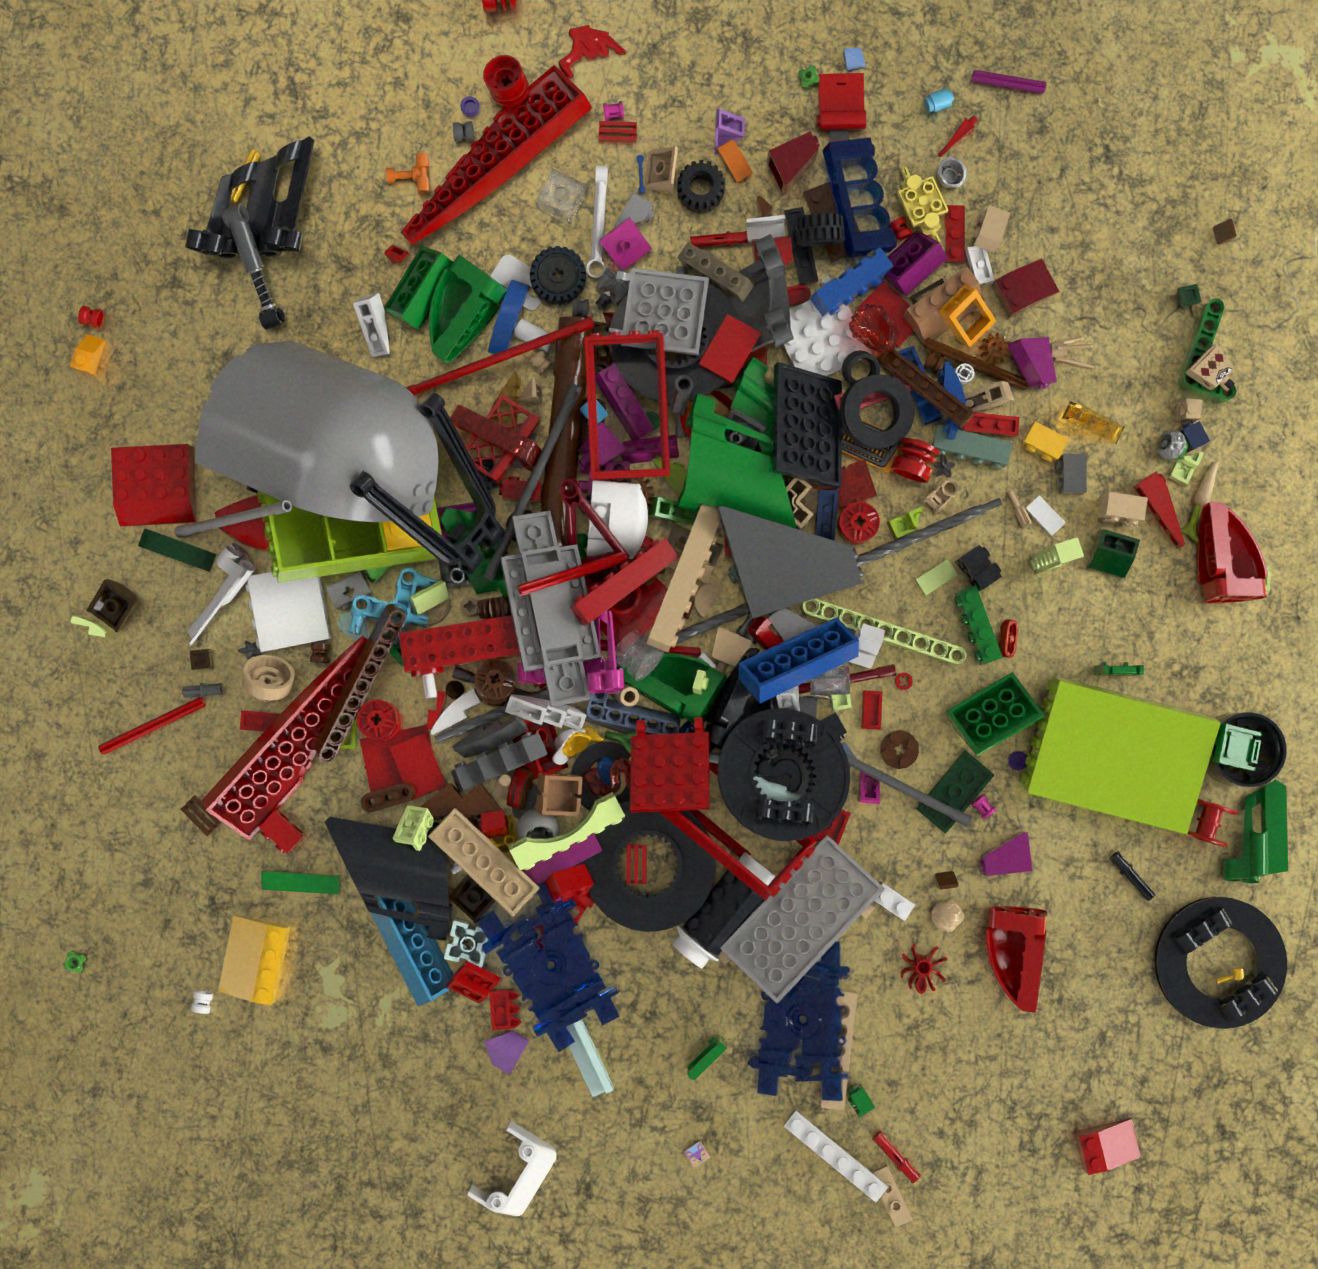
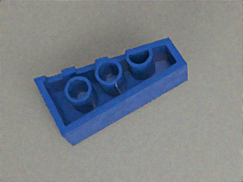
M879 247L869 259L866 256L853 267L854 270L850 267L838 277L839 280L834 278L815 291L810 300L822 317L827 314L832 316L840 310L839 307L843 304L848 306L852 303L857 295L859 297L865 295L871 286L874 288L879 286L883 282L882 278L893 267V264Z

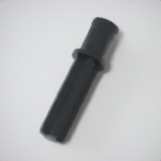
M1119 851L1111 855L1109 859L1120 870V874H1124L1147 901L1152 900L1155 897V893L1132 868L1133 864L1129 863Z

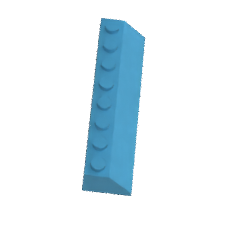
M375 896L380 908L412 914L416 913V908L412 902ZM370 912L417 1006L426 1004L450 990L446 988V985L453 974L436 940L427 938L429 926Z

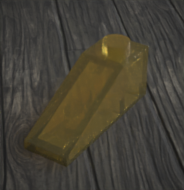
M1072 401L1069 402L1062 416V419L1117 444L1125 426L1086 406Z

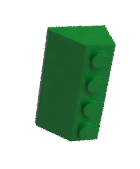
M421 246L385 304V312L404 324L418 329L430 310L432 297L440 276L445 269L449 270L453 261L439 251Z

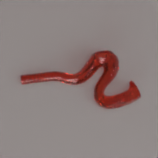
M617 758L613 761L609 768L611 785L604 784L596 776V767L585 771L583 774L588 786L599 796H605L611 792L613 794L616 793L619 788L620 772L624 773L626 784L630 790L631 761L627 758Z

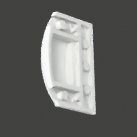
M593 480L592 508L630 557L628 559H633V556H635L644 541L648 524L647 502L640 489L642 488L639 483ZM589 520L587 556L613 551Z

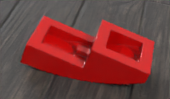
M438 691L436 710H428L427 729H432L443 713L447 700V693L444 691Z

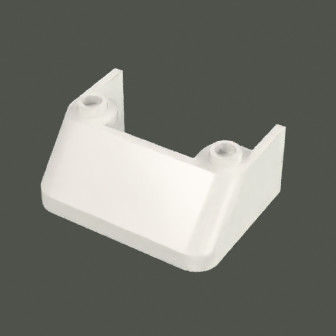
M510 1121L506 1131L522 1140L518 1152L519 1156L528 1162L527 1166L508 1196L499 1191L489 1195L473 1184L467 1196L493 1212L520 1216L526 1210L555 1162L557 1153L553 1146L513 1121Z

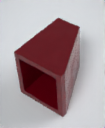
M811 131L768 152L767 164L783 196L789 192L816 160L820 144L817 137L813 136Z

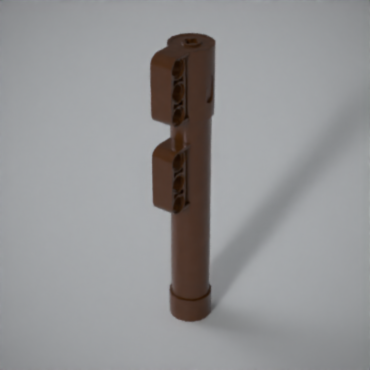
M573 316L560 317L558 330L585 318ZM593 321L594 328L570 335L556 342L553 370L555 378L549 434L562 408L571 383L582 387L547 461L544 472L540 512L551 511L559 547L568 546L566 506L560 494V484L566 478H577L579 455H585L580 447L589 437V426L586 424L588 420L580 411V408L587 403V397H585L587 382L584 337H589V333H600L601 329L609 332L610 324ZM594 345L595 374H597L596 367L605 369L611 365L612 357L609 345ZM598 348L605 349L606 356L599 355ZM596 398L597 401L606 410L605 402L601 399Z

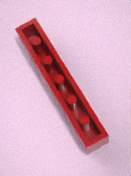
M666 538L660 542L658 539L648 545L650 549L647 552L641 550L633 556L635 560L632 563L626 561L618 567L621 571L617 574L611 572L603 578L606 582L602 585L596 583L588 590L591 593L587 596L581 594L573 600L575 604L570 608L583 626L592 622L679 557Z

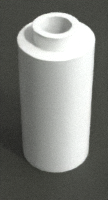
M521 319L520 322L517 321L514 327V336L525 342L549 333L524 319ZM554 342L539 347L538 349L546 353H549L552 346L554 345Z

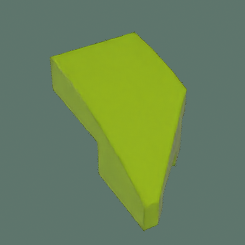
M922 506L887 522L894 540L914 531L918 526L920 513L923 511Z

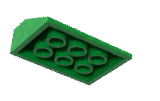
M1013 672L946 711L949 722L977 756L1045 717L1044 713Z

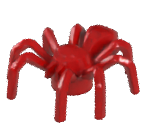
M912 944L911 950L916 962L907 958L905 953H903L902 958L914 965V967L904 968L900 973V977L903 979L905 972L915 970L908 982L909 989H912V982L919 974L915 980L917 992L923 994L926 991L927 983L925 976H927L931 990L935 991L930 972L936 974L942 982H946V979L940 972L932 969V967L947 961L948 958L942 957L938 961L930 963L935 951L939 949L936 946L931 950L928 959L927 955L924 958L920 955L919 959L915 950L916 945Z

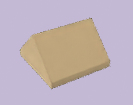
M673 146L648 152L645 189L673 192L678 147Z

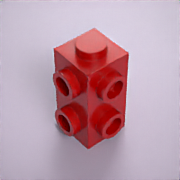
M514 476L503 479V484L499 485V495H502L504 501L518 502L529 478H527V481H522L519 477ZM538 481L529 503H541L542 482Z

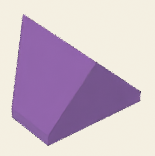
M721 109L716 110L715 155L718 154L716 148L731 139H734L736 142L745 136V118Z
M514 1031L484 1041L492 1065L507 1074L511 1073L529 1042L528 1039Z

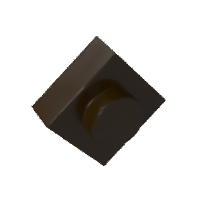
M211 649L190 651L191 670L212 668Z

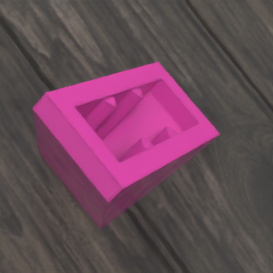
M860 772L857 801L880 804V781Z

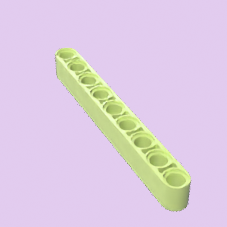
M816 598L803 602L801 606L802 612L807 616L825 622L837 617L849 630L855 632L857 629H861L860 623L862 620H867L870 626L876 628L885 626L888 629V634L883 638L884 642L950 664H960L966 659V652L961 647ZM807 602L815 604L814 612L807 611L805 607ZM825 608L833 610L834 615L832 618L825 617ZM844 614L851 616L852 621L850 624H845L842 621ZM899 632H903L906 635L904 643L897 640ZM918 638L924 641L922 649L917 648L915 645V641ZM936 644H939L943 649L940 655L934 653L933 649ZM955 650L961 655L958 661L952 658V653Z

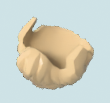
M952 900L940 901L932 910L934 925L946 932L956 929L965 919L964 911L958 906L957 902Z

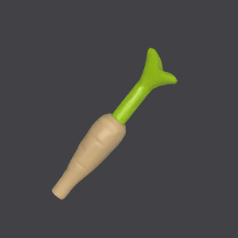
M1211 462L1209 470L1195 494V507L1189 524L1181 528L1182 534H1187L1195 542H1199L1196 534V524L1203 506L1209 503L1216 471L1219 466L1216 462Z

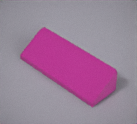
M676 434L669 435L670 459L679 457ZM660 436L639 439L634 442L632 440L623 441L622 443L626 447V450L621 453L622 461H628L630 464L650 462L656 456L661 457Z

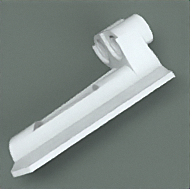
M236 543L226 546L216 559L217 566L229 575L204 612L190 626L188 631L189 636L192 638L188 645L190 647L220 607L232 601L255 570V566L249 561L246 551Z

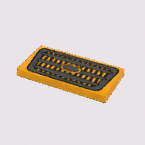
M861 419L863 424L872 431L880 432L885 430ZM842 427L843 454L887 474L890 473L893 460L899 453L898 447L902 446L900 442L886 448H865L852 441Z

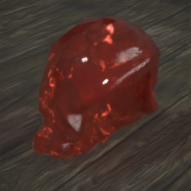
M866 304L860 306L859 310L854 311L855 315L851 316L852 320L849 322V330H851L854 338L877 353H886L895 348L898 341V330L893 321L889 319L887 311L882 305Z

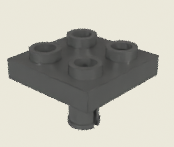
M735 407L732 408L727 417L729 420L762 434L767 429V426ZM730 429L725 430V438L731 443L751 450H755L759 443L756 438Z

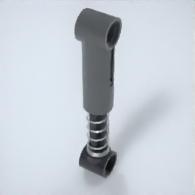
M238 204L222 210L223 221L230 228L245 272L250 273L249 276L252 277V283L255 285L254 291H257V298L260 299L262 311L259 313V320L265 330L284 325L286 322L285 314L279 306L272 302L273 297L270 296V289L267 288V281L263 277L265 274H262L261 271L264 265L248 223L249 214L243 204Z

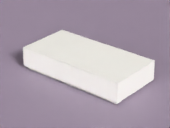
M1040 495L1025 508L1050 536H1053L1066 523Z

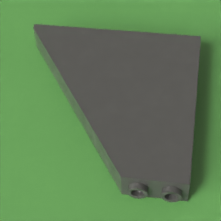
M716 506L746 607L752 619L862 583L863 572L861 567L857 566L856 559H858L855 548L852 549V546L725 506Z

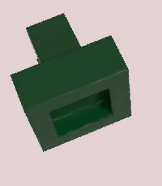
M1197 284L1177 289V299L1181 308L1202 302Z

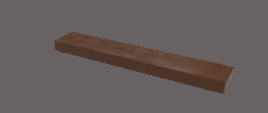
M890 345L877 358L883 367L961 429L975 415L974 411Z

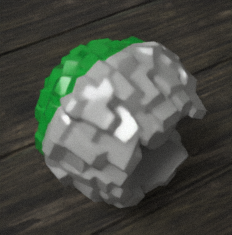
M1175 430L1163 432L1160 436L1164 440L1161 446L1165 449L1156 447L1157 453L1163 459L1177 460L1186 453L1188 443L1185 436Z

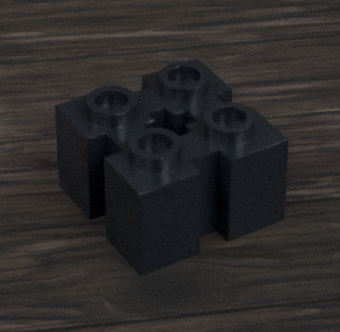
M980 545L955 561L962 573L968 578L971 586L976 585L978 591L984 590L1002 577L1000 567L995 562L991 563L988 559L990 553L985 547Z

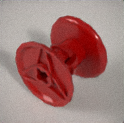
M1198 799L1197 804L1204 807L1200 818L1197 817L1199 822L1196 832L1188 831V834L1184 835L1228 848L1225 842L1216 840L1215 836L1218 827L1221 828L1219 823L1222 814L1237 815L1239 812Z

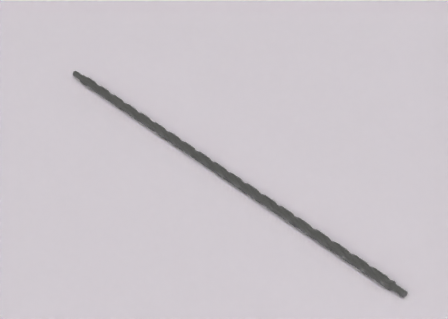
M997 498L983 505L971 507L952 517L945 518L897 540L876 547L869 552L862 553L856 559L857 566L873 562L887 554L906 548L915 542L932 537L941 531L963 524L969 519L984 515L986 511L1002 505L1000 498ZM746 603L675 634V636H678L676 644L686 641L695 635L712 630L723 623H728L747 615ZM650 645L637 648L623 656L616 657V669H619L621 664L626 661L655 654L662 650ZM547 687L526 695L545 700L549 698ZM507 704L452 727V729L434 736L436 742H442L453 736H461L482 725L494 722L501 717L511 715L505 712Z

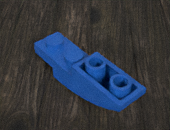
M945 362L943 368L939 369L938 380H941V386L966 405L961 382L951 364ZM948 417L944 422V432H947L946 439L954 440L958 432V425Z

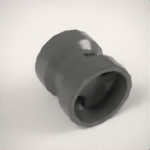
M468 121L465 124L453 123L455 142H461L462 139L474 141L472 121Z

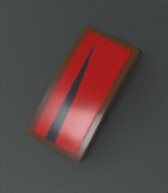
M522 766L515 769L508 790L507 806L519 811L525 809L526 791L532 789V770Z

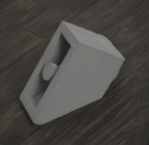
M633 193L618 218L615 227L629 217L636 227L644 226L646 221L650 222L655 213L653 211V203Z

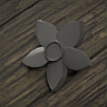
M943 456L941 462L933 464L938 468L936 477L941 476L943 473L947 477H951V468L955 466V463H947L946 456Z
M245 640V648L238 649L239 653H246L247 660L253 655H261L256 642L251 645L250 642Z

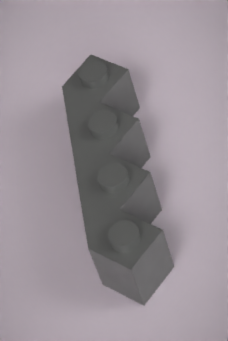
M532 732L522 735V740L510 745L509 742L498 746L499 750L489 755L487 751L477 755V759L471 763L466 764L463 761L454 765L456 769L450 772L459 793L548 755L539 733L532 735Z

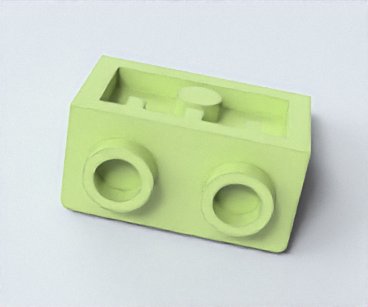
M407 805L393 840L397 843L413 845L415 850L420 851L422 845L426 842L428 831L433 825V816L428 808Z

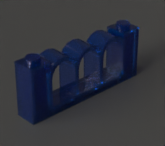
M871 137L829 142L822 151L837 214L843 216L844 243L848 258L873 255L874 251L879 247L884 253L891 252L897 246V237L893 232V228H888L890 216L887 210L880 206L884 198L882 186L873 180L878 173V166L873 159L875 156V146L872 144ZM854 164L862 166L867 172V179L845 181L842 166ZM866 190L872 195L874 203L851 207L848 191ZM872 215L878 220L880 229L857 232L854 216Z

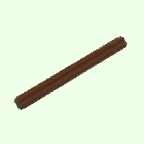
M927 338L925 340L924 348L961 364H969L977 371L1008 382L1010 385L1022 390H1027L1029 386L1023 377L934 339Z

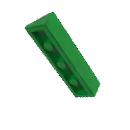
M263 870L261 871L262 890L339 895L341 875Z

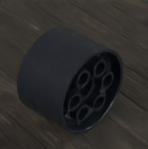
M1252 712L1226 713L1215 718L1221 724L1231 725V721L1235 720V726H1244L1246 729L1256 731L1259 727L1262 730V737L1253 736V739L1261 741L1259 756L1260 754H1265L1267 759L1265 762L1258 758L1257 764L1253 763V767H1256V770H1245L1248 779L1242 780L1241 768L1235 767L1231 773L1228 770V765L1222 764L1220 768L1219 763L1213 762L1216 748L1214 744L1206 770L1209 776L1226 785L1257 787L1270 782L1279 774L1286 760L1287 746L1285 737L1276 723L1264 715Z

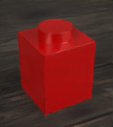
M504 810L481 814V821L478 822L479 830L488 839L509 835L508 818Z

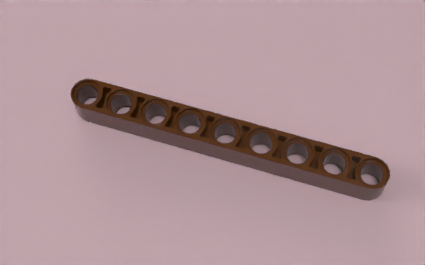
M388 604L383 609L315 743L314 750L323 762H331L336 757L405 622V614L396 604ZM397 612V615L391 618L392 614ZM389 629L387 634L382 635L385 630ZM380 647L378 651L374 652L375 648ZM368 664H371L368 669H365ZM363 681L362 684L356 686L358 682ZM354 698L352 702L348 703L349 699Z

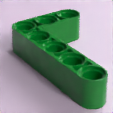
M1214 298L1202 308L1178 378V385L1183 390L1224 403L1235 397L1237 392L1235 385L1228 390L1229 394L1226 397L1222 394L1223 388L1220 385L1212 390H1206L1203 385L1193 378L1192 384L1187 383L1186 376L1188 375L1185 373L1193 365L1192 358L1198 360L1213 344L1225 307L1222 300ZM1210 305L1215 306L1216 313L1210 310ZM1204 323L1210 325V331L1204 328ZM1198 340L1204 343V348L1198 346Z

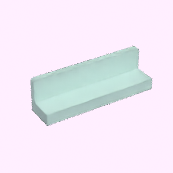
M581 1016L562 1025L560 1029L592 1097L603 1092L607 1094L613 1091L614 1086Z

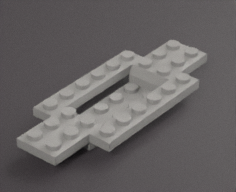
M551 511L513 516L512 523L519 554L501 557L500 561L523 672L543 669L551 707L590 700L583 662L601 658L594 620L583 626L570 608L575 604L573 600L581 594L584 596L588 595L584 576L530 593L541 647H539L529 594L521 596L518 591V586L526 583L524 573L526 574L527 582L582 565L577 544L564 547L558 546Z

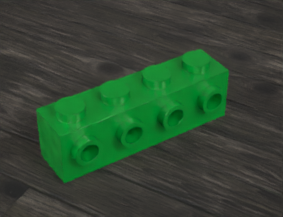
M975 585L954 593L956 596L954 597L956 606L960 607L962 613V623L964 626H967L969 632L967 633L969 642L975 648L974 656L977 662L983 665L1003 658L977 586Z

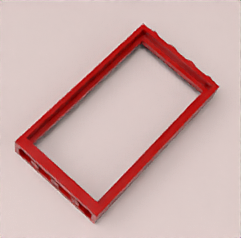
M648 330V334H640V331H628V335H620V332H609V336H601V333H589V337H584L591 480L671 476L664 334L660 333V330ZM656 342L662 468L600 471L594 345Z
M710 762V771L717 776L718 764ZM659 811L765 901L770 896L774 898L781 890L779 886L782 883L786 885L792 878L791 872L793 870L797 872L804 864L802 860L805 857L809 859L815 851L813 847L817 841L811 836L796 840L803 847L767 886L679 811Z

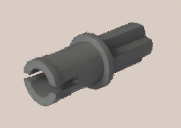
M200 683V685L184 686L182 694L184 698L200 696L205 698V696L222 695L221 683L206 685Z

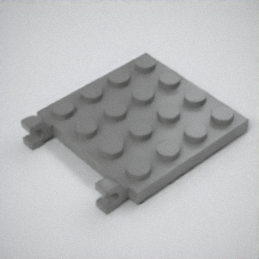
M632 268L631 273L617 271V283H629L623 330L609 328V332H620V335H628V331H640V334H648V330H660V333L664 334L665 351L699 355L709 278ZM656 342L621 344L622 346L656 350Z

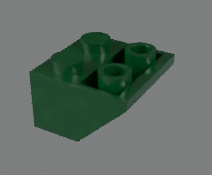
M1105 529L1098 531L1087 568L1125 578L1136 557L1140 540Z

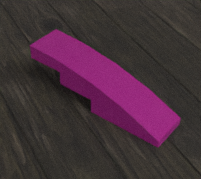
M593 833L587 836V839L583 842H575L563 852L558 851L552 854L553 856L546 861L541 860L535 863V866L531 869L522 871L538 885L544 882L553 872L571 868L603 850Z

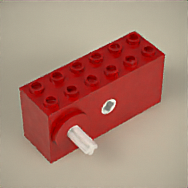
M512 615L399 633L404 672L410 673L411 677L422 676L426 699L437 697L434 674L443 673L445 668L520 656Z

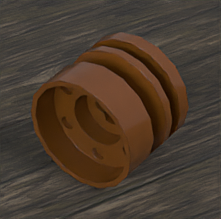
M489 660L483 663L475 674V689L478 698L484 704L492 707L508 703L510 695L514 694L516 690L515 673L512 667L500 660ZM498 678L499 683L495 682L492 684V680Z

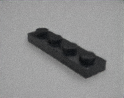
M803 207L784 210L788 234L791 237L792 253L799 285L818 282L812 247L800 246L796 242L795 220L805 215Z

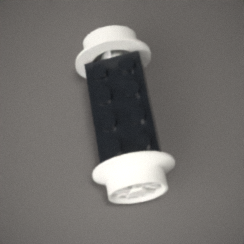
M746 852L738 860L767 886L775 877V875ZM727 870L710 891L701 908L687 920L683 928L679 925L676 926L679 935L672 945L700 968H703L709 959L719 961L716 955L721 953L720 947L747 920L763 898Z

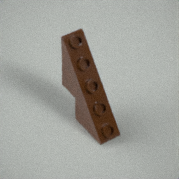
M449 783L420 806L428 808L433 816V820H443V816H448L454 808L462 815H470L472 819H480L482 813L503 810L482 783L464 797L453 783Z

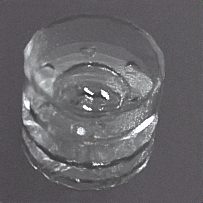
M640 629L631 631L615 648L616 663L622 668L627 667V673L632 675L636 681H640L649 675L661 661L664 654L663 650L646 644L649 637Z

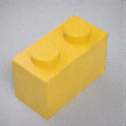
M1035 421L1031 424L1021 445L1025 446L1024 449L1030 453L1036 452L1042 455L1041 458L1043 460L1055 462L1061 456L1069 439Z

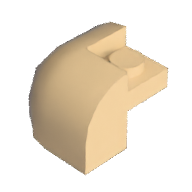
M794 478L786 487L795 523L802 529L816 513L818 492L806 481Z

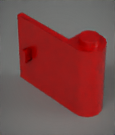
M864 73L818 74L820 78L818 82L819 115H816V127H819L820 130L866 129Z

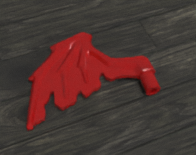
M589 25L580 26L569 30L568 34L573 39L572 50L559 61V66L565 76L571 79L574 75L570 67L575 62L581 60L582 55L586 59H596V55L606 57L609 56L610 52L607 47L614 49L617 54H626L627 52L609 36V32L592 29Z

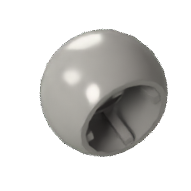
M536 808L526 811L519 819L517 833L519 839L524 837H556L559 835V824L555 815H542L536 812Z

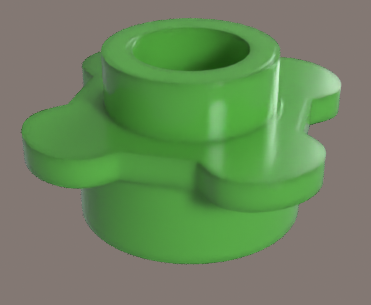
M810 65L809 68L801 69L798 72V76L802 79L803 87L819 82L820 78L815 72L816 67L814 65Z
M74 951L68 952L64 968L76 973L82 972L83 962L86 961L85 955L75 954Z

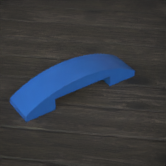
M511 280L493 329L488 348L489 353L496 354L509 349L514 327L522 305L525 303L530 285Z

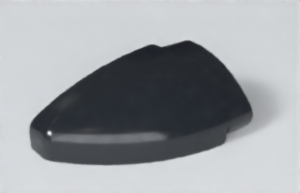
M745 653L738 663L755 655ZM738 663L724 683L706 717V722L710 724L706 725L704 732H709L710 745L720 750L729 734L740 722L760 711L774 709L773 698L759 703L739 680Z

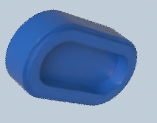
M611 757L601 758L597 765L601 786L604 791L615 793L621 786L617 763Z

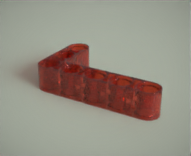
M457 405L450 417L455 427L516 457L524 468L531 472L533 471L542 451L535 442L462 405Z

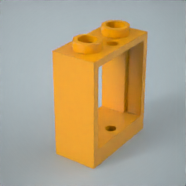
M966 284L938 311L958 342L968 347L976 343L996 321L978 291ZM973 301L982 316L965 332L956 317Z

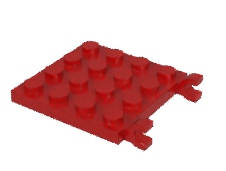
M702 717L694 718L695 733L646 735L647 725L645 721L636 720L637 735H631L630 811L709 810L710 741L709 732H704Z

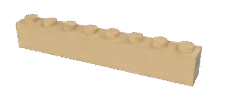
M701 504L646 644L665 652H669L670 647L675 648L678 636H675L677 629L682 630L685 622L682 616L684 612H689L692 604L689 601L690 596H695L699 586L695 583L697 578L702 579L705 571L702 565L704 561H709L712 551H709L710 545H715L718 534H715L717 528L721 529L722 527L716 508Z

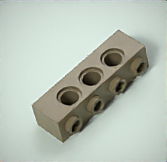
M690 242L685 245L677 257L683 266L701 277H708L710 283L741 302L745 300L754 287L747 277Z

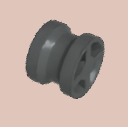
M574 298L572 316L587 318L589 299L579 301L577 298Z

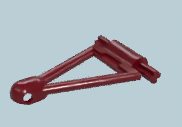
M571 477L564 479L560 484L559 490L566 506L568 546L577 544L575 507L579 505L613 549L611 552L580 559L581 564L620 552H625L627 558H629V554L582 495L577 480ZM622 564L585 575L586 585L605 581L603 578L611 572L617 574L621 571L618 567Z

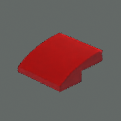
M466 961L451 977L446 988L480 1004L488 997L489 991L498 985L500 977Z

